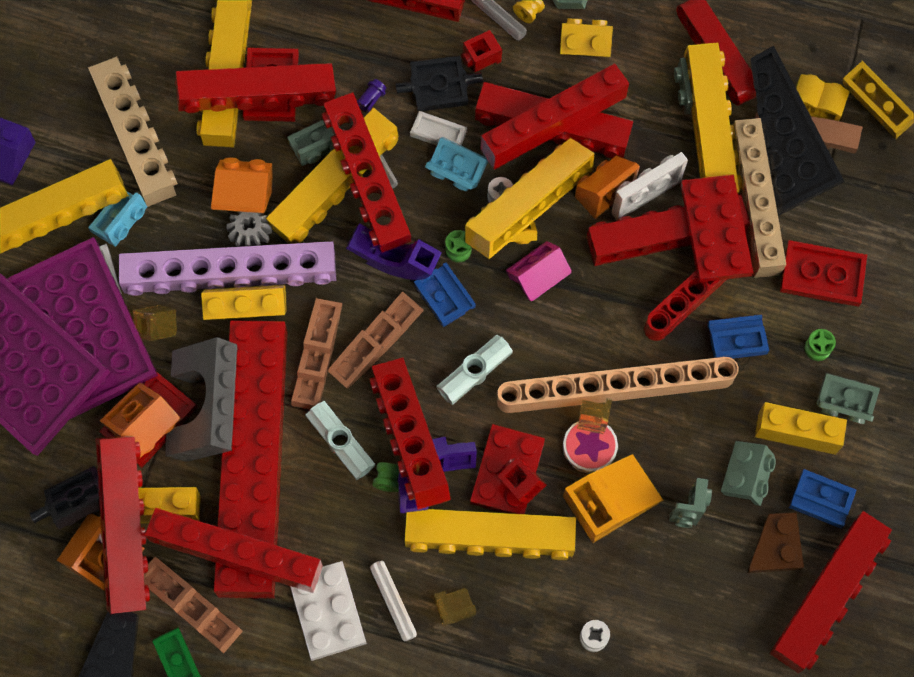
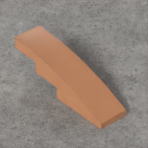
M756 113L755 119L759 118L758 113ZM811 117L828 150L831 147L856 153L862 126Z
M402 291L386 311L382 310L365 331L361 330L327 371L346 388H349L401 337L424 309Z
M318 298L315 300L303 343L304 350L297 372L298 378L291 404L294 407L311 409L321 402L328 374L327 370L330 366L338 330L342 303Z
M154 557L148 564V573H144V585L148 584L149 590L222 653H225L243 631L157 557Z

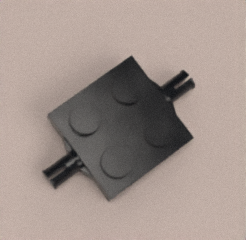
M461 56L410 62L412 74L410 82L395 83L397 94L412 92L416 99L417 111L419 112L467 106L468 84L483 83L481 72L466 74L462 67Z
M95 465L44 490L46 497L45 506L29 513L33 522L36 523L50 516L59 530L76 523L79 519L93 512L100 511L98 472Z

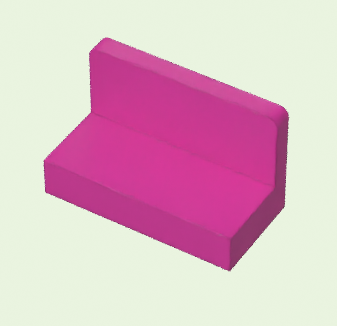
M548 241L506 270L509 278L520 284L527 299L530 301L538 298L572 272L560 247Z

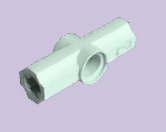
M494 336L475 354L467 356L461 366L437 385V390L447 402L453 405L475 385L483 383L486 376L509 357L513 350L502 337ZM475 365L480 367L482 371L478 374H473L468 371V368Z
M325 401L316 404L305 415L329 445L330 450L338 456L356 480L364 477L375 467V463L355 440L351 431L343 425ZM338 435H344L348 438V441L342 446H337L333 443V439Z

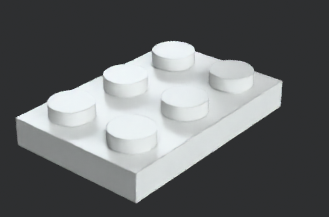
M682 152L676 156L669 155L656 168L644 170L638 176V179L631 183L626 181L621 184L616 190L611 212L615 219L618 220L679 184L688 161Z
M343 561L322 567L314 593L290 586L311 661L367 644Z

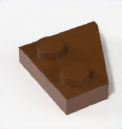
M797 512L769 514L762 528L761 536L758 539L752 561L749 564L748 573L802 570L804 563Z

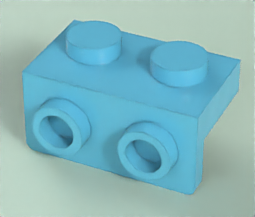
M441 137L431 161L426 163L425 168L431 170L430 174L442 180L446 177L454 181L453 185L467 191L477 187L488 160L476 152L445 137Z
M127 192L129 197L122 199L116 204L106 206L88 227L91 233L116 247L127 236L133 224L145 213L147 205L138 193L132 195Z

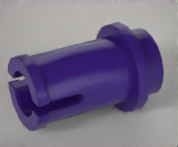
M374 79L373 82L369 81L368 88L360 99L357 100L359 108L369 113L380 96L384 97L386 86L377 79Z

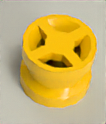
M521 0V2H517L513 6V11L522 21L532 23L536 19V14L542 12L545 5L542 0Z

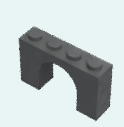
M216 337L172 351L171 377L189 383L205 380L206 397L200 413L193 421L174 427L172 431L167 433L165 456L188 462L232 451L237 344Z

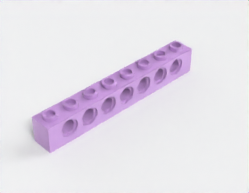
M333 241L119 254V284L124 293L132 296L142 295L143 292L167 294L170 291L181 290L182 292L190 293L195 292L197 289L277 284L301 286L309 282L324 285L330 283V281H336ZM306 262H313L315 264L309 269L302 267ZM284 263L288 265L284 270L276 269V266ZM254 265L261 266V269L256 272L249 271L250 267ZM226 267L235 268L231 273L222 272ZM201 268L208 269V271L203 275L196 274V272ZM173 270H181L179 275L169 276ZM146 272H154V274L151 277L143 278V275Z

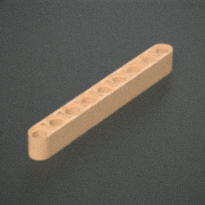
M719 357L509 381L503 383L498 389L497 406L505 413H515L723 389L733 383L738 374L739 367L734 359ZM718 369H726L730 376L724 377L720 375ZM699 372L703 375L704 379H694L691 373ZM673 375L677 382L669 383L665 380L664 376ZM646 378L650 381L651 385L642 386L638 383L637 379ZM612 381H619L623 384L624 388L615 389L610 383ZM592 384L596 387L597 391L587 392L583 386ZM565 387L570 391V394L566 396L560 395L556 389ZM533 390H538L543 394V397L535 399L529 393ZM506 393H511L515 395L516 400L507 402L502 396Z

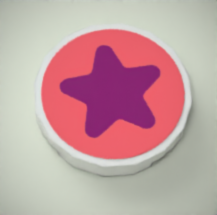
M593 418L582 419L572 424L566 432L563 441V452L567 461L577 471L587 474L610 465L615 460L618 450L617 437L612 428L603 421Z

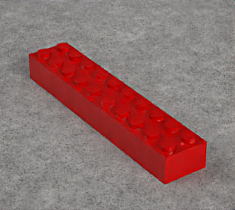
M230 321L229 342L237 344L232 451L222 453L218 527L277 545L288 332L285 321ZM216 563L214 592L218 598L275 599L276 581Z

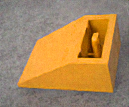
M633 454L583 477L565 488L563 498L592 543L663 501Z

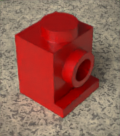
M489 30L463 42L461 58L467 68L472 67L474 72H477L491 64L501 63L502 48Z
M520 457L506 462L502 467V472L498 475L515 497L525 504H528L547 486L525 460ZM523 475H526L527 478L522 483H520V478Z

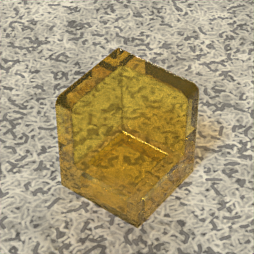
M156 305L133 310L134 323L142 339L154 341L177 334L176 309Z
M606 398L605 404L583 400L577 429L604 434L608 425L612 399Z
M466 588L446 594L445 591L434 594V600L443 626L476 615L475 605H472Z

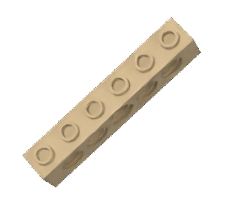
M114 57L88 67L147 207L176 196L173 186L178 183L173 171H167L164 164L168 163L163 149L157 150L155 143L159 142L153 127L149 129L146 122L150 119L145 107H139L137 101L141 98L136 86H130L127 81L132 78L126 64L121 66L118 58ZM116 86H121L117 90H112ZM125 107H130L126 111H121ZM134 128H139L136 132H130ZM149 149L148 152L139 154L141 150ZM151 171H158V173L155 175H148V173Z
M761 118L735 120L733 124L735 139L732 140L733 150H737L739 158L738 165H736L737 175H741L742 189L739 192L742 195L750 220L746 234L754 278L779 276L786 266V259Z

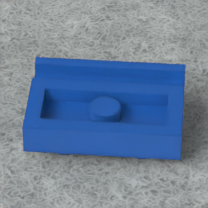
M444 263L438 269H434L428 278L414 281V287L442 327L458 319L468 310L475 308V302L447 263Z
M762 315L708 322L714 358L730 357L734 359L768 354L769 346L762 323Z
M803 469L789 508L842 529L850 511L856 489Z

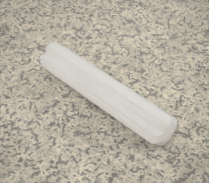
M378 561L370 566L371 572L402 640H411L416 637V630L384 561Z

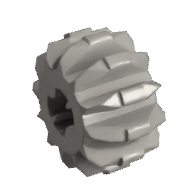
M238 211V216L230 215L231 223L227 224L226 227L227 231L230 232L228 235L229 240L235 242L236 247H243L244 245L261 246L260 242L268 243V234L272 233V227L266 220L268 216H263V213Z

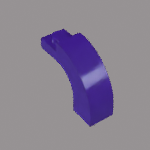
M362 224L356 226L346 249L367 260V265L384 273L409 280H423L431 276L442 252L418 239L413 244H404L381 253L379 246L374 247L368 233L371 230Z
M446 437L432 439L444 472L476 468L477 449L475 442L447 445ZM399 472L398 501L400 513L428 510V507L418 510L415 500L408 499L404 486L405 483H408L407 477L401 478Z

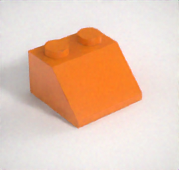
M615 156L610 161L605 160L596 168V172L590 176H583L577 182L575 198L596 219L613 206L616 190L621 184L626 181L631 183L637 179L640 166L635 162Z
M237 158L220 160L215 171L211 209L265 213L272 194V163H265V161L259 159L251 160L250 162L239 161Z
M139 382L100 422L116 437L134 436L135 442L140 444L141 458L154 448L155 443L164 434L173 430L175 423L180 417L159 394Z
M89 514L57 561L105 591L101 518L94 514Z

